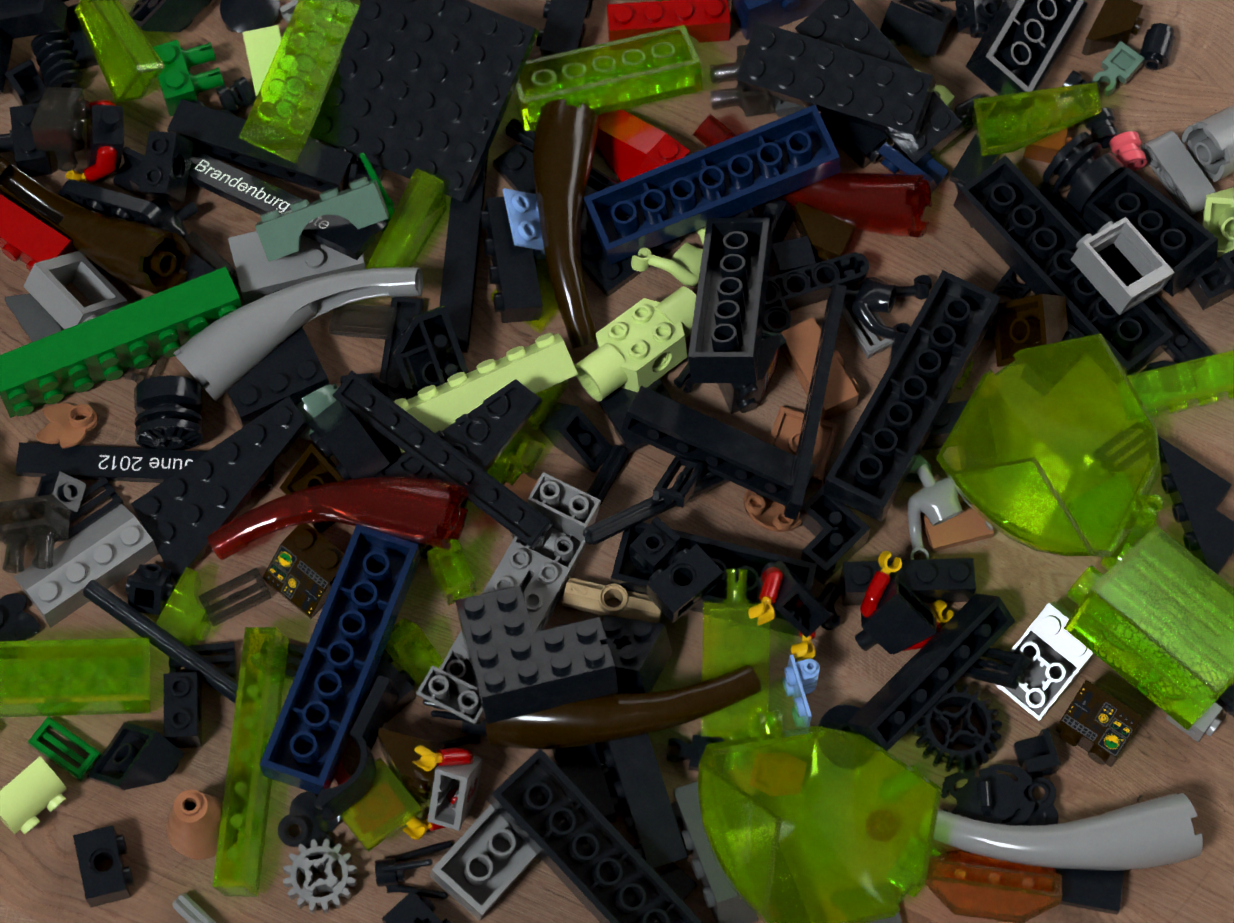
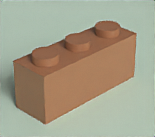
M813 317L780 332L779 335L780 343H782L780 350L807 396L822 325L818 326ZM838 351L833 352L820 417L825 420H830L855 408L860 394L856 380L853 377H848L843 369L845 364Z

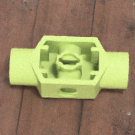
M682 286L661 302L643 298L596 333L598 348L574 365L578 373L576 377L585 391L597 401H602L619 387L638 392L641 386L647 388L686 359L685 338L691 335L696 294L689 288Z

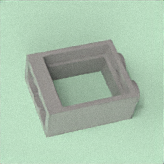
M1126 217L1116 223L1109 221L1093 236L1089 233L1077 242L1076 247L1078 249L1071 258V261L1119 315L1163 290L1175 273ZM1114 244L1143 277L1126 286L1099 256L1098 252Z
M80 251L35 263L23 286L64 330L121 308L127 302ZM73 283L92 305L83 307L63 285Z

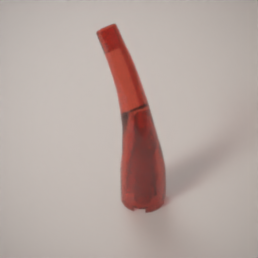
M709 114L693 133L707 148L737 136L712 114ZM838 173L778 197L794 206L798 202L806 204L851 224L856 229L896 237H923L929 225V221H923L925 207H932L929 181L923 180V175Z
M370 477L331 482L292 492L262 504L209 534L207 538L215 554L223 561L247 548L249 543L277 530L306 523L334 521L355 527L358 524L388 535L449 550L451 549L449 541L451 539L459 540L462 534L468 509L461 508V496L467 497L468 493L462 485L437 479L417 477Z

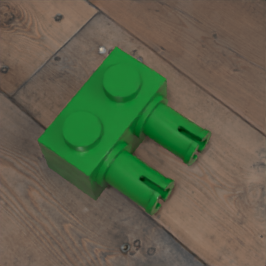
M178 40L149 48L153 67L170 117L174 115L181 99L190 102L192 100L197 101L198 93L224 85L219 67L196 75L188 72L190 67L216 61L211 42L186 50L183 47L180 48Z

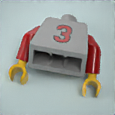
M419 745L414 751L422 757L417 761H412V763L425 771H431L436 764L438 765L435 770L429 815L423 821L415 814L407 815L403 822L408 827L402 830L414 840L422 838L427 829L432 832L447 827L460 831L477 796L483 760L473 755L470 750L464 748L439 749L434 753L425 746Z

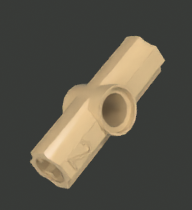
M571 577L567 581L562 602L564 607L599 614L603 618L605 615L659 623L662 614L661 610L645 594L627 591L619 584L601 585ZM610 598H617L622 603L618 607H609L605 604V601Z

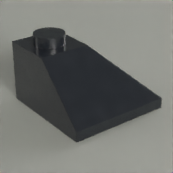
M124 722L87 777L93 781L121 790L164 782L176 771L184 753L158 731Z

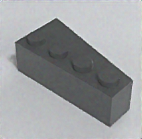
M711 777L673 789L674 803H671L676 822H680L683 828L680 834L686 851H691L693 871L696 878L701 879L703 896L707 907L712 910L715 922H757L756 889Z

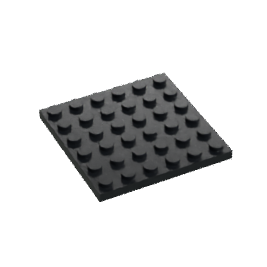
M362 0L306 135L333 147H343L347 149V152L359 158L360 153H365L369 162L467 203L539 30L467 0Z

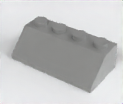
M121 504L15 575L14 579L51 628L90 601L83 595V590L91 580L97 581L108 589L136 570L140 564L143 565L158 555V551L153 539L138 519Z

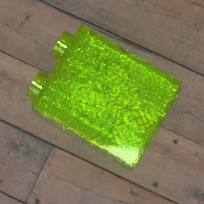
M1156 525L1137 544L1123 534L1100 561V565L1108 571L1105 574H1102L1092 565L1081 574L1066 595L1078 607L1064 626V629L1189 731L1234 683V588Z

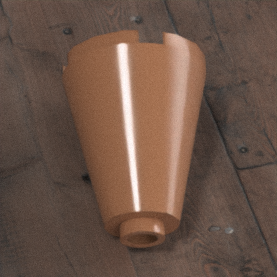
M197 790L181 792L176 797L166 821L167 838L174 850L194 860L209 859L222 852L233 832V820L228 807L217 797Z

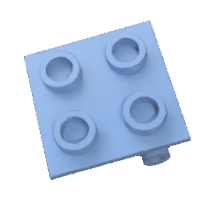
M506 188L502 189L514 246L533 249L536 260L546 259L536 194Z
M792 654L789 656L788 666L784 667L785 677L782 678L786 696H792L795 707L791 711L795 726L802 727L804 736H807L812 715L806 694H810L816 689L820 666L813 659L795 662Z

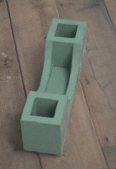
M363 177L349 183L350 188L339 192L337 188H333L319 194L321 199L309 203L308 199H303L291 204V210L279 214L278 209L261 215L262 221L257 222L255 228L268 261L270 262L298 252L301 247L303 229L310 221L319 216H341L349 220L357 229L388 219L389 212L376 179L368 181L367 177Z

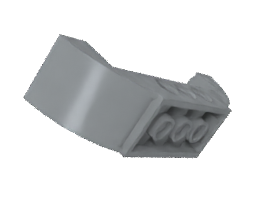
M543 472L528 497V504L554 524L534 549L515 536L482 594L520 585L533 631H543L564 595L569 577L572 578L587 545L583 531L595 523L601 500ZM460 631L440 668L431 666L416 695L477 725L485 720L462 631Z

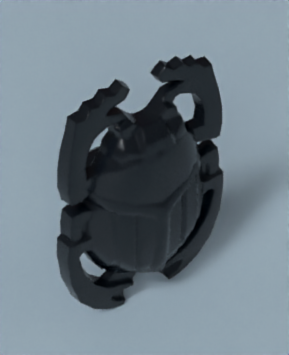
M1007 764L983 768L978 771L980 778H975V770H965L963 773L957 772L945 777L942 783V794L940 796L945 799L949 790L950 795L957 800V805L952 810V813L961 814L973 820L1019 826L1031 817L1035 808V803L1033 801L1029 802L1024 797L1023 792L1027 786L1033 785L1032 779L1025 770L1018 766ZM997 772H1009L1011 774H1014L1018 778V780H1012L1011 777ZM968 779V783L959 788V790H953L958 781ZM1018 809H1021L1017 817L1009 822L1002 823V821L1012 817Z

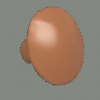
M748 489L745 492L744 508L748 516L757 525L770 531L786 532L797 528L802 523L799 519V514L796 520L786 518L784 515L785 506ZM806 495L804 496L803 504L807 501Z

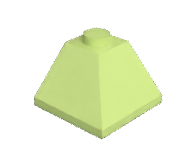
M1234 187L1208 194L1205 198L1202 226L1218 238L1217 257H1221V255L1234 250Z

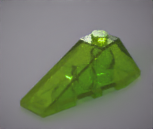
M1097 82L973 99L975 131L982 156L1014 152L1102 111Z

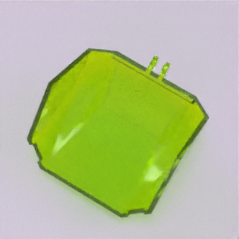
M1101 333L1021 349L1013 354L1015 361L996 374L990 370L982 376L936 460L959 493L975 511L1009 539L1035 551L1064 557L1118 558L1134 524L1138 523L1142 526L1153 525L1158 518V512L1164 505L1165 499L1156 494L1150 495L1161 472L1157 426Z
M773 710L768 712L766 715L767 719H765L762 712L751 716L748 726L751 737L707 744L699 762L698 799L702 827L712 855L731 888L764 923H868L891 918L901 910L898 904L914 886L920 888L926 881L942 788L865 736L819 726L782 731V715L779 710Z

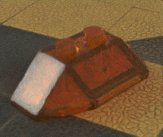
M961 849L942 853L937 857L934 855L929 856L926 859L925 885L955 915L1002 922L1024 923L1061 904L1062 875L1056 872L1051 873L1045 867L997 860Z

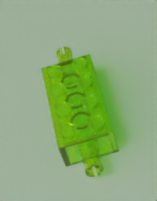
M726 569L727 599H723V601H703L702 682L745 665H750L758 676L761 691L721 711L702 717L701 736H715L724 739L723 768L732 769V757L735 755V768L739 770L745 769L744 740L748 739V737H768L770 621L758 626V617L749 618V608L761 602H751L750 599H746L748 569H738V583L735 582V569Z

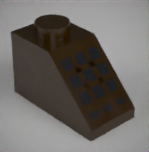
M1105 0L1086 37L1082 54L1088 56L1115 48L1120 41L1127 44L1132 34L1137 36L1144 22V19L1140 17L1143 5L1131 0Z
M801 202L797 203L794 222L800 236L809 237L815 261L819 263L845 255L853 239L855 225Z

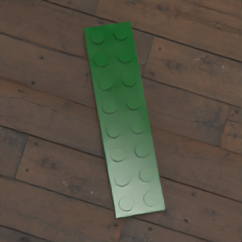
M225 266L1 354L0 396L10 418L25 416L31 413L34 408L44 404H55L61 401L64 396L74 392L88 391L93 385L102 381L116 380L123 373L135 368H146L153 361L160 358L174 357L173 353L194 335L214 321L242 307L239 294L227 267Z

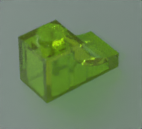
M520 430L487 473L501 484L507 482L513 485L522 473H532L546 444Z
M456 537L427 552L430 575L448 606L454 604L455 600L472 597L473 593L477 592L476 580L470 571L462 546Z
M188 567L184 570L156 624L185 645L191 646L197 645L199 641L203 642L206 639L211 624L209 623L207 611L198 605V592L202 584L199 573Z
M402 618L394 625L386 649L395 662L420 687L431 666L440 668L443 660L417 624Z

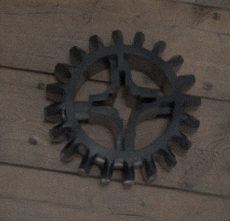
M953 684L949 688L948 693L945 692L915 723L918 726L913 727L912 735L920 737L916 740V748L926 747L922 754L923 758L927 759L933 755L935 758L932 765L937 767L942 761L946 763V772H950L953 765H957L958 772L963 773L966 763L972 770L977 769L978 761L986 764L989 760L988 754H995L997 750L994 743H999L1002 737L1001 734L996 732L1001 729L1002 722L994 720L999 714L998 709L988 710L992 702L990 698L980 701V690H976L974 695L968 694V685H964L962 691L957 692V687ZM946 707H962L956 713H950L946 710L940 711ZM972 713L981 723L983 736L977 733L978 729L970 722ZM964 718V721L961 726L962 729H960L957 733L955 732L954 736L950 739L951 733L953 731L951 729L954 728L957 724H959L960 721ZM931 721L937 724L936 728L942 731L944 735L942 744L933 735ZM957 744H964L968 747L971 745L975 746L964 751L951 750Z

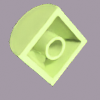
M41 756L0 790V820L14 834L21 830L26 835L40 822L36 816L41 811L47 808L52 812L66 800L62 793L67 788Z

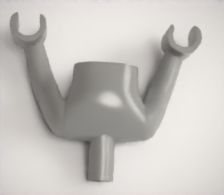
M927 464L916 469L924 488L913 494L908 501V526L913 548L910 560H914L913 556L916 553H922L926 559H929V552L923 545L921 512L927 516L932 526L941 524L963 512L958 495L985 519L987 529L993 531V527L989 522V518L992 516L999 517L1004 525L1005 517L1003 513L998 510L991 511L957 477L951 476L935 481Z

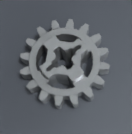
M311 839V848L308 849L302 844L298 845L300 854L298 856L292 853L289 854V859L293 863L292 866L286 865L283 867L284 873L290 875V877L283 879V884L285 887H293L287 893L289 898L299 897L297 906L301 909L307 903L311 913H315L317 906H322L324 913H328L329 904L332 903L339 909L341 907L339 898L350 899L351 897L347 887L356 886V880L349 877V875L357 872L355 865H347L352 860L350 853L341 856L342 845L337 844L332 849L329 839H325L322 846H318L316 840ZM323 855V857L320 858V859H315V860H310V859H309V858L314 857V856ZM338 863L342 868L341 881L334 876ZM299 871L306 877L302 889L299 887L297 880ZM325 871L327 878L325 880L319 878L315 882L313 874L315 872L321 874ZM320 893H331L324 897H316Z

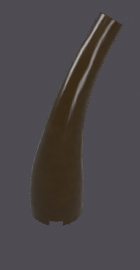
M566 99L550 101L541 107L535 130L533 172L542 241L550 280L572 349L597 342V331L587 297L582 269L581 218L584 204L583 197H585L595 152L599 118L596 112L584 103H581L579 108L565 105Z
M0 155V193L70 239L73 248L80 251L106 272L123 282L154 294L184 282L188 271L184 270L186 256H191L189 246L183 237L141 222L113 217L80 206L37 183Z
M745 665L710 680L673 690L646 693H614L490 724L486 723V733L491 744L516 749L541 748L549 750L613 741L657 732L716 713L760 693L761 685L754 669L750 665Z

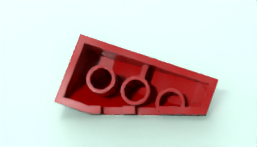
M596 95L586 104L596 112L599 118L596 147H598L606 159L607 165L611 170L613 169L621 182L690 155V150L667 133Z

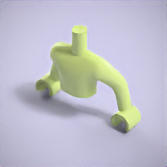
M706 227L696 230L703 245ZM686 242L676 251L672 259L652 255L648 248L643 247L639 249L638 256H632L631 266L634 270L642 272L646 271L649 265L669 272L682 284L694 287L699 281L703 249Z

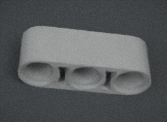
M1168 131L1144 143L1142 151L1146 155L1147 163L1177 206L1189 216L1202 211L1205 206L1206 195L1215 193V189L1179 137L1173 131Z

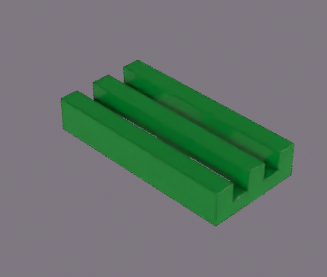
M49 716L28 740V744L80 782L85 778V773L93 768V763L101 757L99 751ZM49 727L86 752L89 755L87 759H84L46 732ZM43 738L80 764L79 769L39 742V739Z

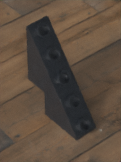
M1160 437L1156 446L1150 447L1151 460L1155 466L1158 465L1160 468L1162 488L1165 494H1170L1173 502L1172 513L1177 523H1181L1184 530V545L1188 552L1193 553L1196 561L1194 564L1196 576L1199 581H1203L1205 586L1209 588L1234 553V521L1217 510L1227 496L1232 484Z

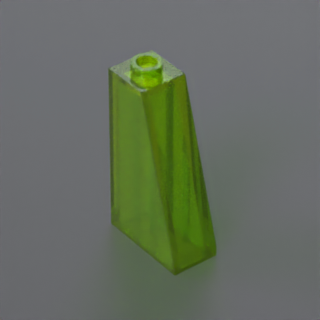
M80 0L75 8V12L95 53L97 62L115 102L142 99L165 68L163 61L119 0Z
M418 168L415 169L366 269L413 266L447 209L443 180Z

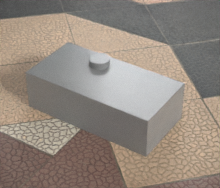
M257 231L228 238L245 305L274 291L282 290L314 278L365 269L363 255L358 260H355L304 235L301 236V247L298 252L270 262L267 259Z
M490 805L431 869L429 876L480 921L538 855Z

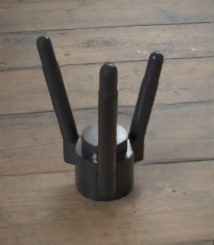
M426 699L423 700V704L426 706L445 710ZM447 710L431 711V716L462 721V733H468L466 737L438 742L445 745V748L468 743L479 744L480 737H487L486 720L475 725Z
M447 841L400 855L385 856V859L376 860L375 876L377 887L386 886L387 893L401 892L408 894L413 891L419 896L423 894L426 897L446 899L447 894L445 892L399 885V882L405 881V870L433 864L432 859L403 861L450 848L453 843Z

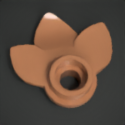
M60 403L47 406L42 411L50 423L35 436L37 440L46 444L60 442L62 448L73 447L84 439L86 432L92 430L97 425L98 417L96 412L86 404L73 406L69 403Z

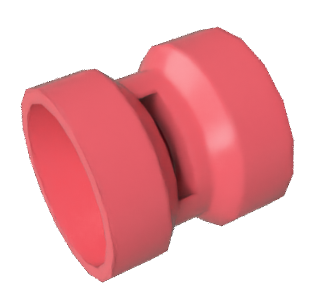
M1124 132L1110 140L1109 144L1112 153L1116 154L1117 159L1125 165V168L1128 167L1134 172L1147 164L1146 155L1139 148L1141 140L1137 132Z

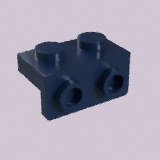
M885 142L878 151L883 159L881 164L894 175L898 171L907 178L904 182L917 193L923 190L931 196L948 175V170L933 158L921 168H918L906 158L895 144L891 147Z

